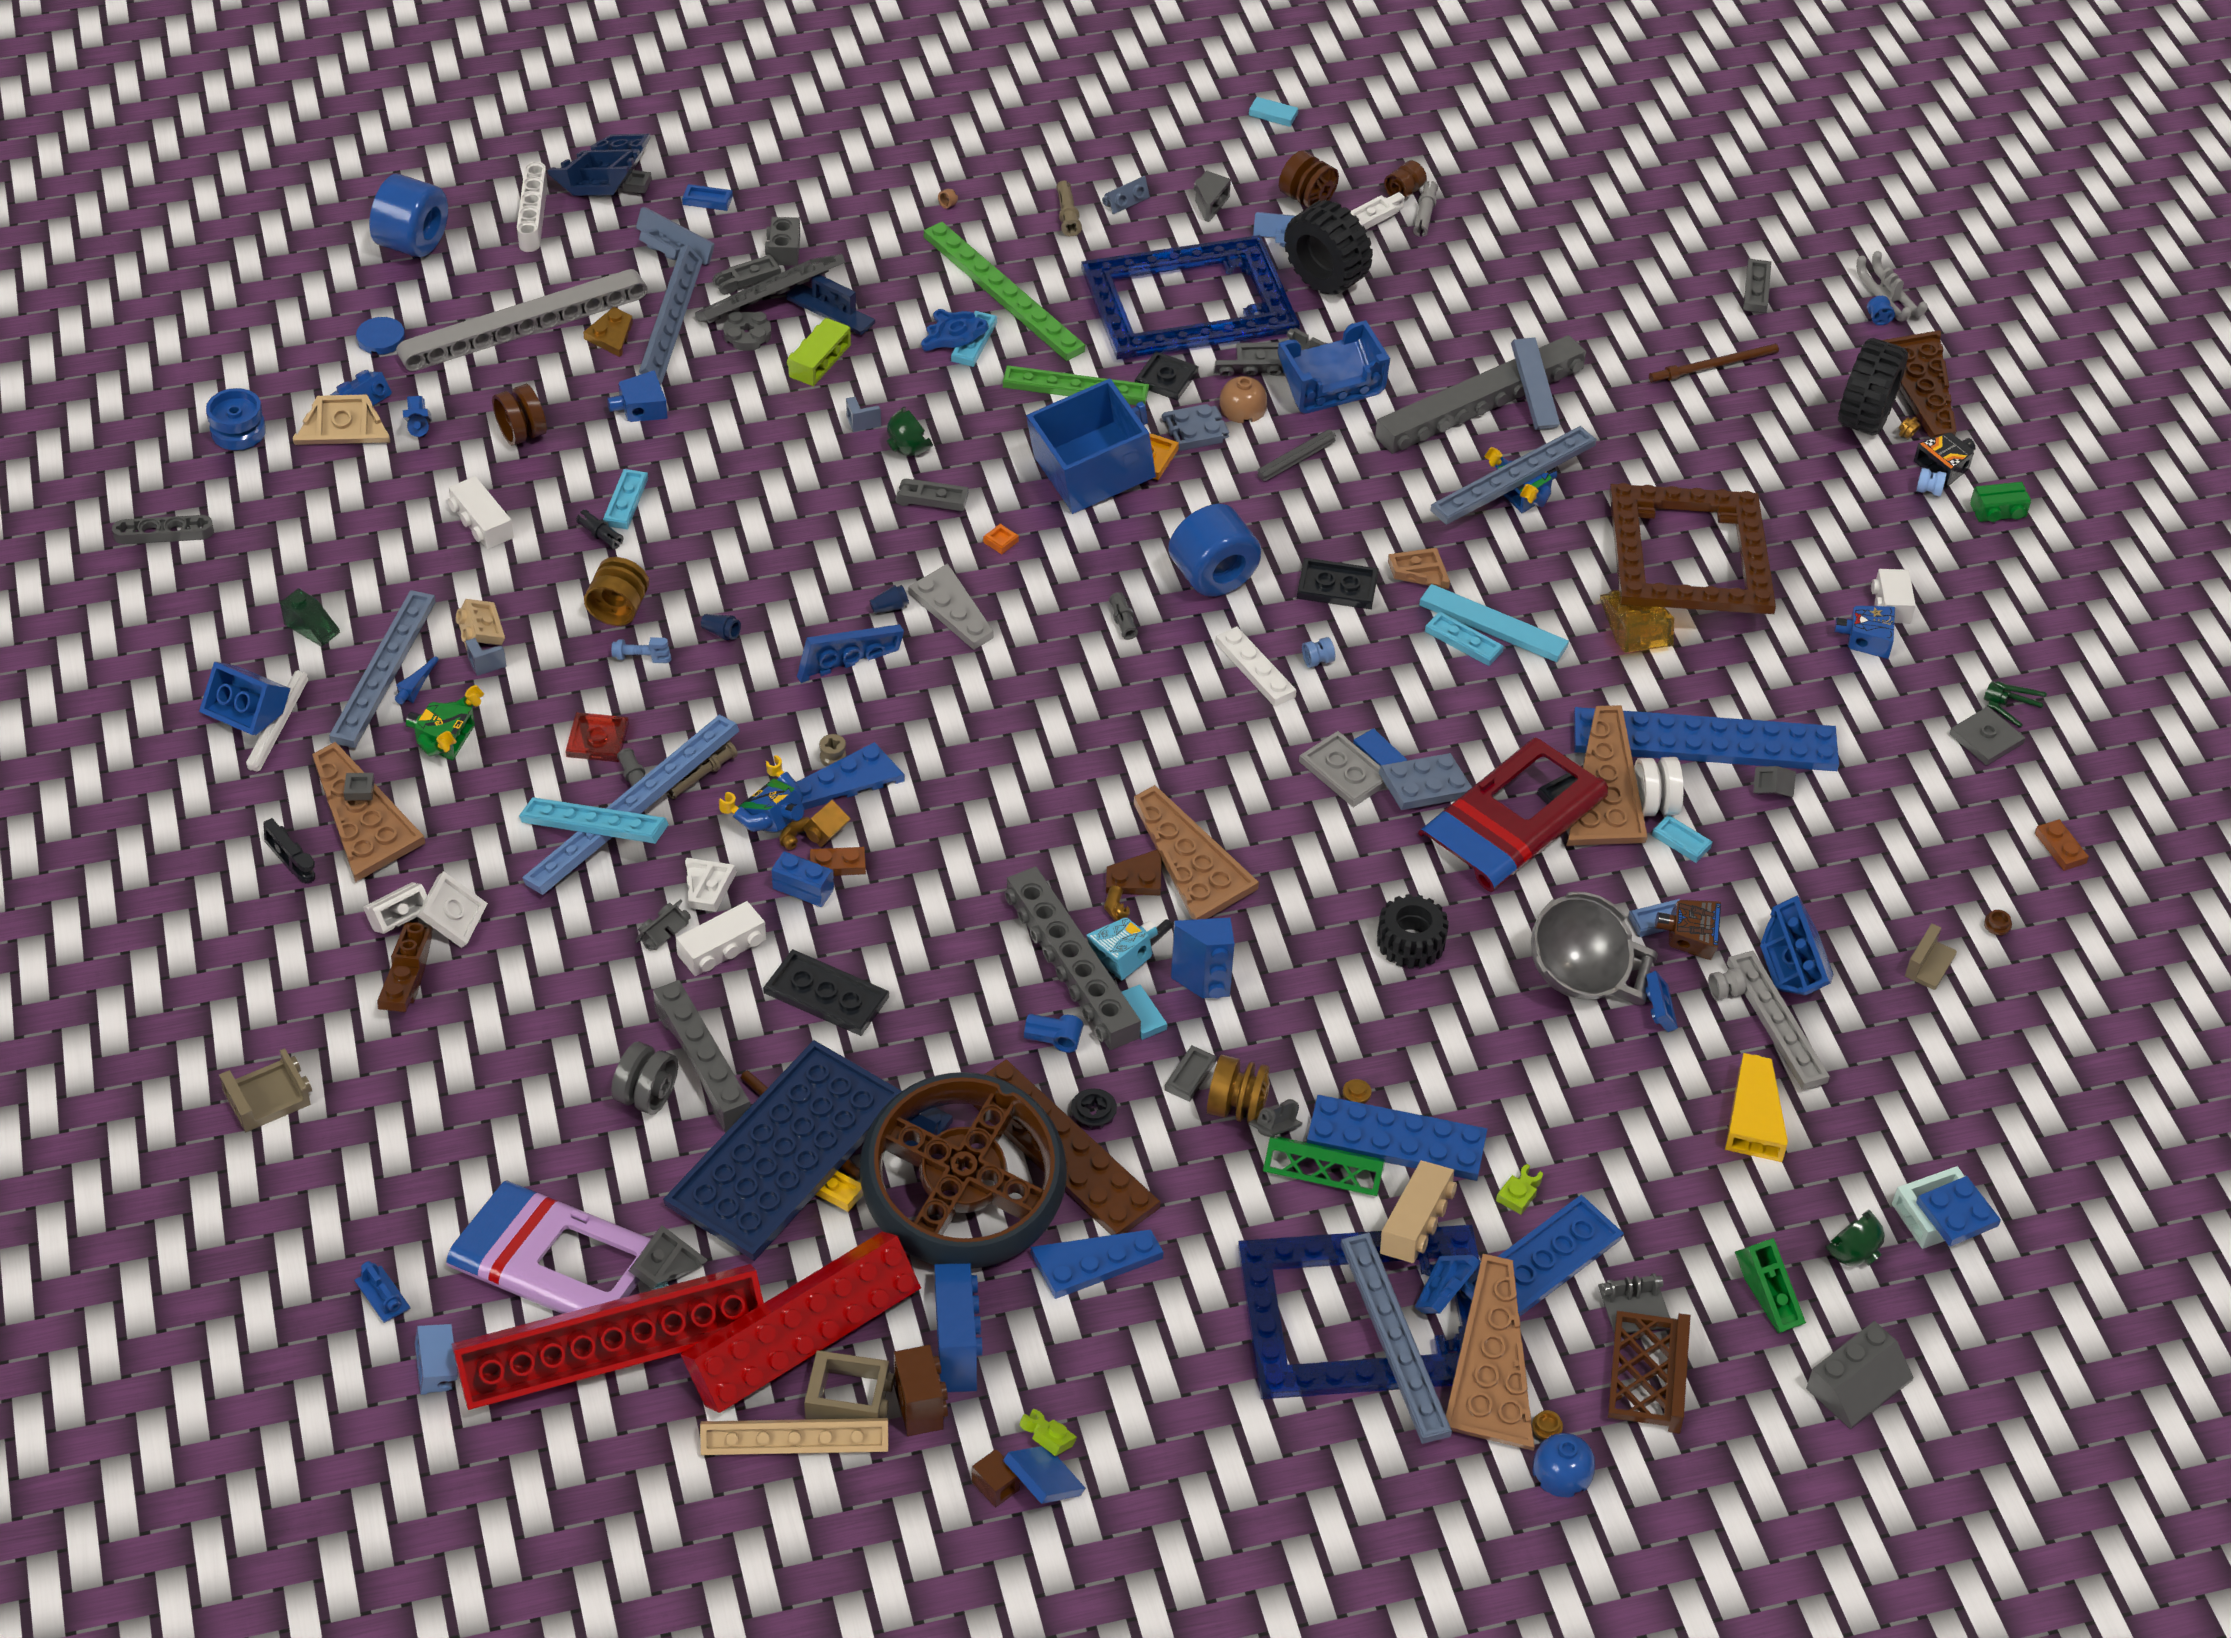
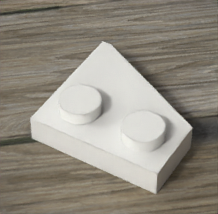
M686 858L687 885L689 888L688 899L691 908L716 912L737 873L735 865Z

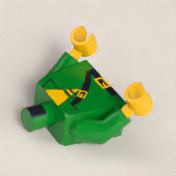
M474 685L458 701L429 703L422 715L414 712L408 714L406 727L415 729L417 744L428 756L438 754L449 760H454L475 726L472 707H478L481 704L480 697H483L484 693L477 685Z

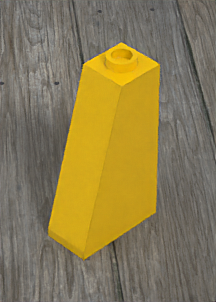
M1743 1053L1725 1150L1782 1162L1788 1139L1772 1059Z

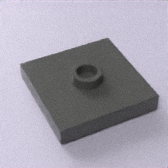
M1988 706L1952 727L1949 733L1986 766L2021 746L2025 740L2021 733Z

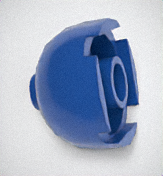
M1570 1433L1551 1435L1542 1441L1533 1459L1532 1473L1534 1478L1536 1475L1537 1479L1541 1482L1540 1486L1544 1491L1558 1497H1573L1575 1493L1582 1490L1584 1492L1589 1488L1595 1474V1457L1591 1447L1582 1438Z

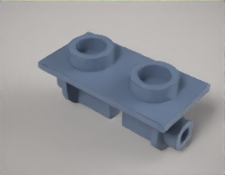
M1142 176L1106 193L1102 198L1103 204L1111 206L1112 214H1115L1150 198L1146 177Z

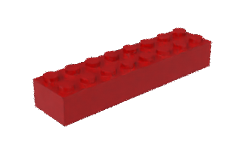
M882 1231L682 1352L680 1355L705 1407L721 1413L813 1356L817 1350L821 1351L921 1289V1286L898 1236Z

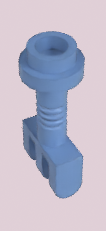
M650 637L649 645H626L624 639H618L617 642L612 643V657H617L618 660H624L625 655L638 654L651 655L653 663H669L671 661L670 649L666 638Z

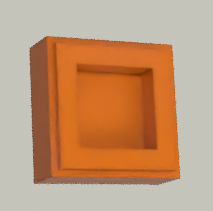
M999 524L983 536V543L1000 554L1005 553L1019 542V535L1002 524Z

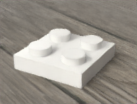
M443 871L437 876L417 916L462 948L468 943L488 903Z

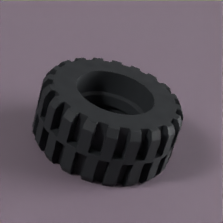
M1324 200L1315 202L1291 219L1284 235V241L1286 242L1284 246L1285 252H1288V260L1290 264H1293L1295 273L1302 277L1301 280L1305 284L1311 285L1313 290H1320V293L1330 295L1344 292L1365 277L1371 268V258L1373 256V249L1370 248L1371 240L1366 235L1365 227L1361 226L1360 220L1356 215L1353 216L1348 208H1342L1341 204Z
M1870 338L1865 341L1852 368L1840 404L1838 421L1842 426L1869 435L1880 433L1895 402L1906 368L1908 352L1904 347L1876 338Z

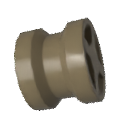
M828 734L820 740V761L826 767L846 757V742L842 736Z

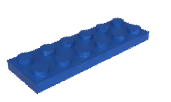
M1317 1095L1307 1143L1385 1159V1163L1415 1169L1422 1160L1454 1169L1455 1177L1477 1181L1488 1128Z
M1582 1194L1497 1256L1513 1260L1519 1317L1621 1241L1624 1233ZM1479 1271L1470 1276L1460 1288L1471 1300L1473 1299Z

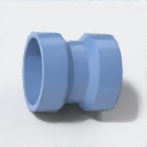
M1329 637L1321 638L1316 643L1309 641L1302 644V655L1308 668L1318 666L1320 662L1331 663L1335 661V649Z

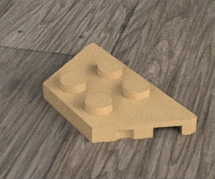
M327 395L316 397L311 411L303 419V426L298 434H294L293 442L294 445L390 442V436L384 428L368 395Z

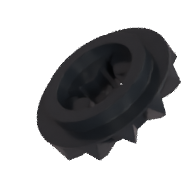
M1096 1088L1086 1089L1079 1092L1072 1100V1118L1078 1120L1079 1126L1082 1124L1088 1125L1090 1130L1093 1126L1103 1128L1106 1123H1112L1115 1114H1117V1103L1114 1097L1104 1090ZM1095 1102L1098 1110L1096 1114L1092 1115L1090 1110Z

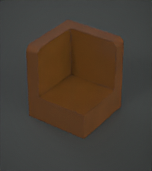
M993 1450L972 1465V1483L995 1508L1020 1490V1479L1006 1465L1003 1460L1004 1456L998 1450Z

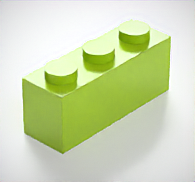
M825 318L819 325H816L813 332L801 342L796 351L789 355L787 359L789 377L814 387L851 346L850 327L829 318Z

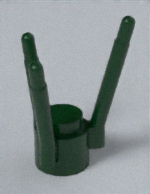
M1991 681L1984 696V700L1989 702L1988 707L1996 710L2019 728L2022 727V723L2001 708V704L2006 705L2009 698L2029 705L2043 707V703L2011 693V691L2046 697V692L2008 685L1999 681Z

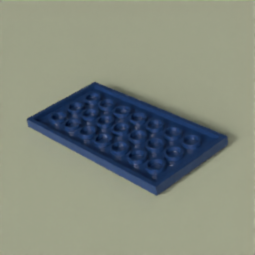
M813 1040L664 1197V1204L755 1261L861 1146L877 1115L890 1100L902 1091Z

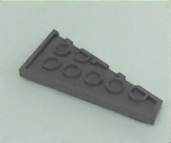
M842 254L812 258L695 312L698 321L707 320L708 323H712L721 319L720 315L727 312L730 314L731 312L741 309L740 306L756 303L764 296L784 293L790 290L789 286L806 283L810 277L817 274L823 275L829 272V269L846 262Z

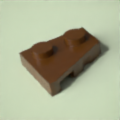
M1158 849L1107 866L1106 894H1108L1111 886H1119L1123 890L1122 894L1160 896L1161 855Z

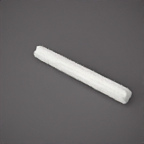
M297 670L290 679L287 687L291 689L284 712L268 725L260 735L246 761L247 768L250 771L258 772L261 770L308 682L306 672Z

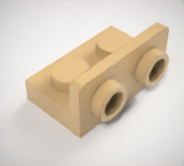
M465 599L462 607L456 613V622L459 624L461 639L465 643V647V641L476 638L477 642L502 645L505 635L495 603Z

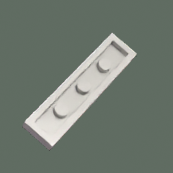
M1234 627L1216 636L1215 643L1274 707L1296 697V689L1238 627Z

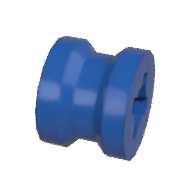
M1876 296L1867 304V310L1875 325H1885L1893 320L1895 312L1886 296Z

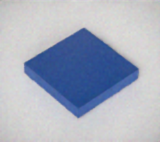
M1042 1446L1010 1451L1003 1459L1006 1465L1041 1504L1079 1497L1086 1489L1058 1456H1054Z

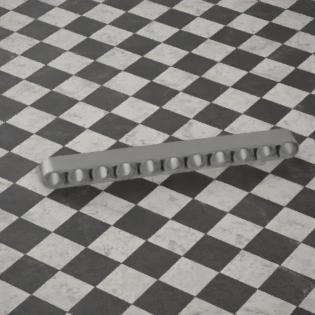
M625 270L404 340L398 344L396 352L407 370H421L606 311L613 307L640 300L647 294L648 288L636 270Z

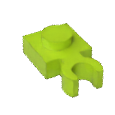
M1528 1164L1522 1167L1520 1179L1512 1175L1499 1191L1496 1198L1497 1202L1520 1215L1535 1198L1537 1193L1536 1187L1541 1184L1543 1172L1541 1171L1535 1177L1528 1176L1530 1169Z
M1036 1409L1031 1411L1030 1416L1023 1414L1019 1423L1022 1429L1034 1433L1032 1439L1054 1456L1073 1447L1077 1438L1063 1424L1058 1423L1054 1419L1050 1422L1046 1421L1044 1415Z

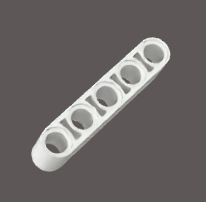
M537 161L528 163L524 169L517 222L519 248L524 252L536 251L540 247L547 194V177L545 165Z

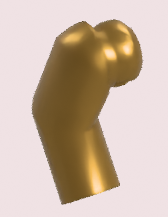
M803 817L799 821L793 820L783 829L779 837L781 846L787 850L796 848V843H798L796 835L804 831L803 827L810 818Z
M1119 886L1110 887L1104 904V909L1115 921L1127 918L1130 914L1129 907L1124 908V904H1120L1123 890Z

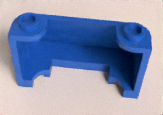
M1366 320L1347 326L1343 333V339L1340 341L1301 350V345L1297 340H1286L1278 344V356L1295 404L1301 413H1312L1372 397L1381 393L1386 387L1390 357Z

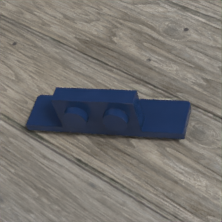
M820 274L812 278V288L803 284L796 285L786 294L787 300L824 318L847 325L851 331L859 335L865 333L875 324L874 318L856 310L855 291Z

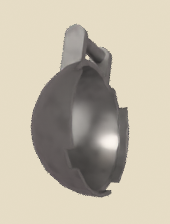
M1569 892L1564 897L1556 900L1552 899L1540 912L1532 929L1531 949L1538 972L1552 988L1566 996L1578 999H1598L1611 994L1636 1005L1645 1004L1647 998L1645 994L1647 985L1646 975L1650 973L1652 963L1656 962L1658 953L1632 941V933L1624 921L1627 916L1612 902L1588 892ZM1637 958L1641 960L1635 987L1632 988L1624 984L1628 980L1633 968V960Z

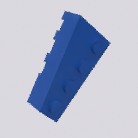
M971 1263L934 1264L937 1341L941 1364L940 1380L941 1382L945 1381L947 1392L977 1391V1356H982V1337H976V1335H981L980 1316H974V1314H979V1295L973 1296V1293H978L977 1275H971Z

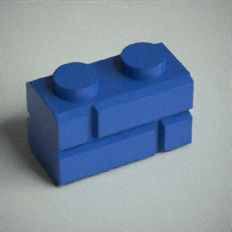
M785 851L771 870L773 889L819 907H823L834 890L832 869Z

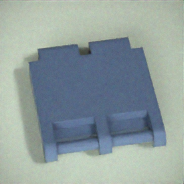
M1208 404L1164 412L1161 416L1163 421L1167 422L1169 426L1168 432L1170 436L1174 437L1176 442H1179L1178 451L1223 443V439L1229 437L1230 432L1225 422L1221 420L1222 416L1217 406L1210 407Z

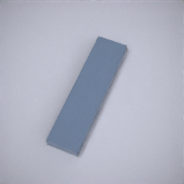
M1536 338L1514 339L1511 342L1535 430L1557 428L1560 422Z

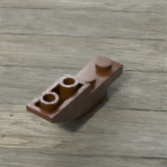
M406 922L391 955L392 966L377 1000L379 1010L406 1012L409 1004L415 1002L427 963L433 933L432 926L421 923Z

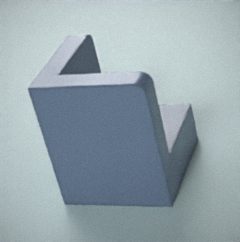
M855 396L846 398V417L853 432L881 427V409L879 406L860 409Z
M476 638L465 641L468 660L477 676L507 667L505 651L502 646L482 651Z

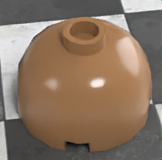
M1239 376L1232 378L1224 385L1220 393L1219 406L1221 407V413L1227 419L1237 423H1244V420L1252 419V422L1259 420L1267 411V393L1259 381L1251 377Z

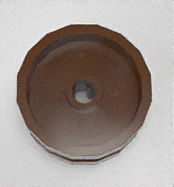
M526 383L515 387L512 394L504 391L492 396V406L496 421L504 438L511 446L526 441L527 435L533 439L546 434L545 415L540 401L530 385Z

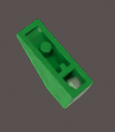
M1774 1238L1735 1251L1745 1281L1777 1333L1805 1324V1318Z

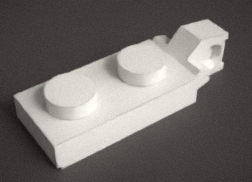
M1400 192L1388 198L1381 195L1352 210L1351 214L1353 216L1356 215L1360 220L1361 226L1368 229L1395 215L1404 208L1405 196Z

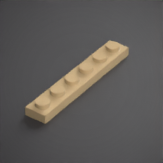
M888 1418L701 1421V1455L888 1452Z

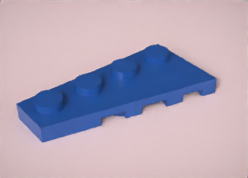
M898 624L807 637L797 678L800 683L809 681V676L818 673L824 676L830 674L831 669L842 665L845 668L854 666L862 658L866 657L869 661L896 652L900 648L904 630Z
M874 742L796 783L802 792V804L804 810L827 804L839 796H847L848 798L858 795V791L867 788L877 790L883 788L885 783L895 781L896 784L905 782V774Z
M1151 1229L1033 1246L1030 1250L1031 1256L1055 1299L1161 1260L1164 1254Z

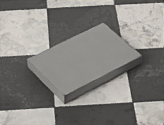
M1339 731L1299 756V762L1353 808L1386 786L1379 775L1381 766Z

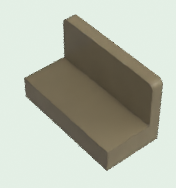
M1931 923L1910 958L1905 977L1935 990L1955 958L1957 951L1937 942L1941 927Z

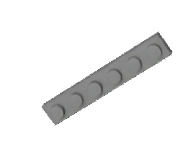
M1752 950L1728 957L1727 965L1729 969L1739 968L1746 984L1744 994L1801 1089L1806 1090L1827 1084L1830 1077L1755 952Z

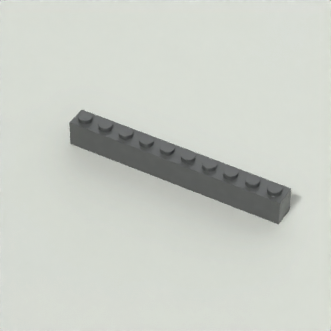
M1569 335L1539 348L1549 384L1577 373L1584 368L1586 350ZM1510 360L1377 419L1375 438L1394 454L1416 443L1425 441L1436 434L1445 432L1454 426L1463 424L1472 418L1483 415L1490 410L1501 407L1510 401L1523 397L1525 392L1516 360Z

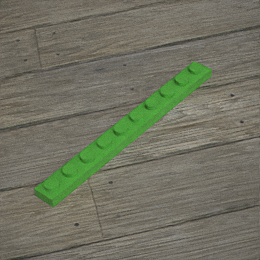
M940 222L924 230V238L1065 361L1085 352V344L946 224Z

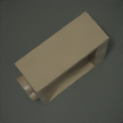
M817 1350L804 1402L805 1419L886 1418L889 1400H886L885 1397L887 1392H892L894 1385V1374L890 1373L889 1361ZM835 1373L876 1379L877 1383L872 1405L824 1399L828 1374Z

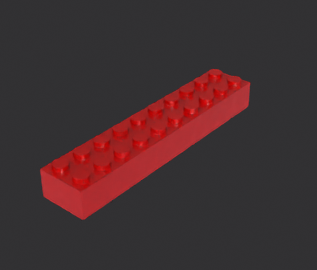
M751 1264L455 1342L451 1345L465 1403L468 1410L684 1352L764 1302L757 1271Z

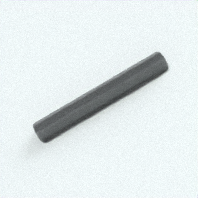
M1327 429L1258 469V477L1262 481L1271 479L1336 441V434L1331 429Z

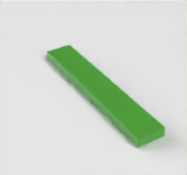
M1007 366L1003 379V388L1071 396L1107 379ZM1111 379L1129 405H1136L1141 401L1146 405L1149 384Z

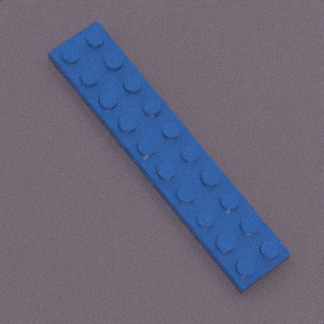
M1575 707L1574 709L1575 753H1586L1595 708ZM1623 711L1632 757L1658 759L1661 757H1677L1678 760L1779 766L1782 768L1837 771L1839 767L1836 726Z

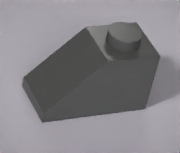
M1207 170L1201 178H1197L1195 181L1194 191H1196L1195 202L1204 220L1210 222L1230 197L1231 179Z

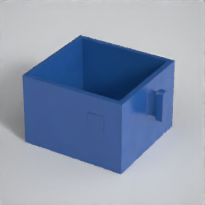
M1110 378L1026 415L1034 459L1045 472L1072 514L1156 477L1150 434L1144 426L1148 424L1145 404L1141 401L1136 404V407L1131 408Z

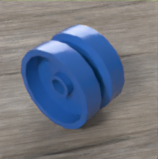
M232 388L220 391L210 398L206 404V414L210 423L211 437L215 444L228 450H244L253 447L263 439L266 433V425L262 415L261 401L255 393L242 388Z

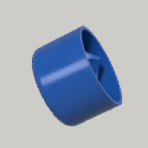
M397 173L389 176L380 186L372 204L369 220L372 240L377 245L414 257L427 256L436 248L446 228L448 219L446 194L438 186Z
M1225 504L1205 506L1190 514L1175 529L1168 548L1171 559L1191 586L1198 593L1212 597L1230 593L1243 585L1256 571L1261 559L1259 541L1238 513L1231 506Z

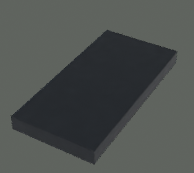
M794 949L790 951L763 987L764 994L859 1036H862L889 999L888 990Z

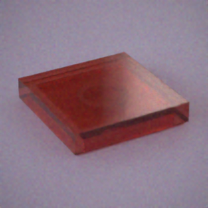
M576 712L566 748V757L619 762L617 754L624 745L629 725L628 717Z

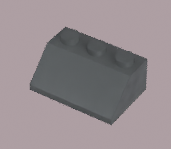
M1873 1321L1812 1369L1806 1389L1849 1429H1852L1913 1381L1914 1377L1897 1340L1876 1321Z

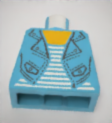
M1122 918L1087 934V940L1103 966L1122 981L1151 958L1153 953L1150 939L1157 936L1158 931L1151 921L1138 927L1130 919Z

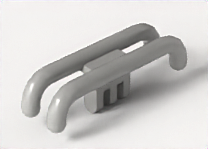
M1880 251L1874 252L1872 256L1873 269L1881 280L1880 285L1867 273L1866 257H1858L1856 267L1860 279L1875 296L1883 295L1889 299L1891 307L1894 309V318L1896 320L1905 322L1910 318L1911 314L1915 317H1921L1925 314L1928 307L1927 303L1921 302L1918 307L1902 290L1904 282L1894 273L1893 269L1887 267L1884 270L1881 262L1882 253ZM1899 300L1903 304L1904 308L1902 311L1894 304V301Z

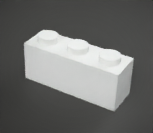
M476 476L449 487V507L453 512L459 514L463 525L472 530V534L477 542L481 541L486 549H490L514 538L512 520Z
M746 901L676 937L677 955L694 976L710 971L716 965L728 959H733L741 952L751 947H756L765 941V921Z

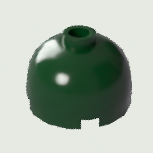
M906 407L901 408L890 418L887 425V433L890 439L887 440V443L895 453L899 450L905 456L914 457L923 454L933 447L930 438L925 439L923 437L925 430L909 410L906 411Z
M1869 1209L1862 1214L1863 1216L1858 1221L1854 1220L1831 1240L1832 1243L1825 1246L1830 1254L1840 1263L1847 1266H1857L1865 1262L1869 1266L1882 1255L1878 1250L1884 1243L1885 1234L1883 1226Z

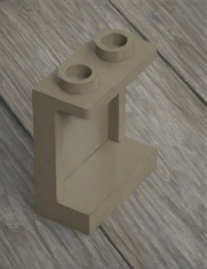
M285 1048L279 1050L280 1061L235 1079L230 1070L219 1074L223 1092L245 1133L311 1105L308 1094L312 1092L310 1082L306 1076H300L301 1068L296 1057H290Z

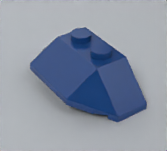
M1798 895L1774 906L1760 947L1773 984L1777 990L1808 995L1831 984L1834 975L1819 933Z

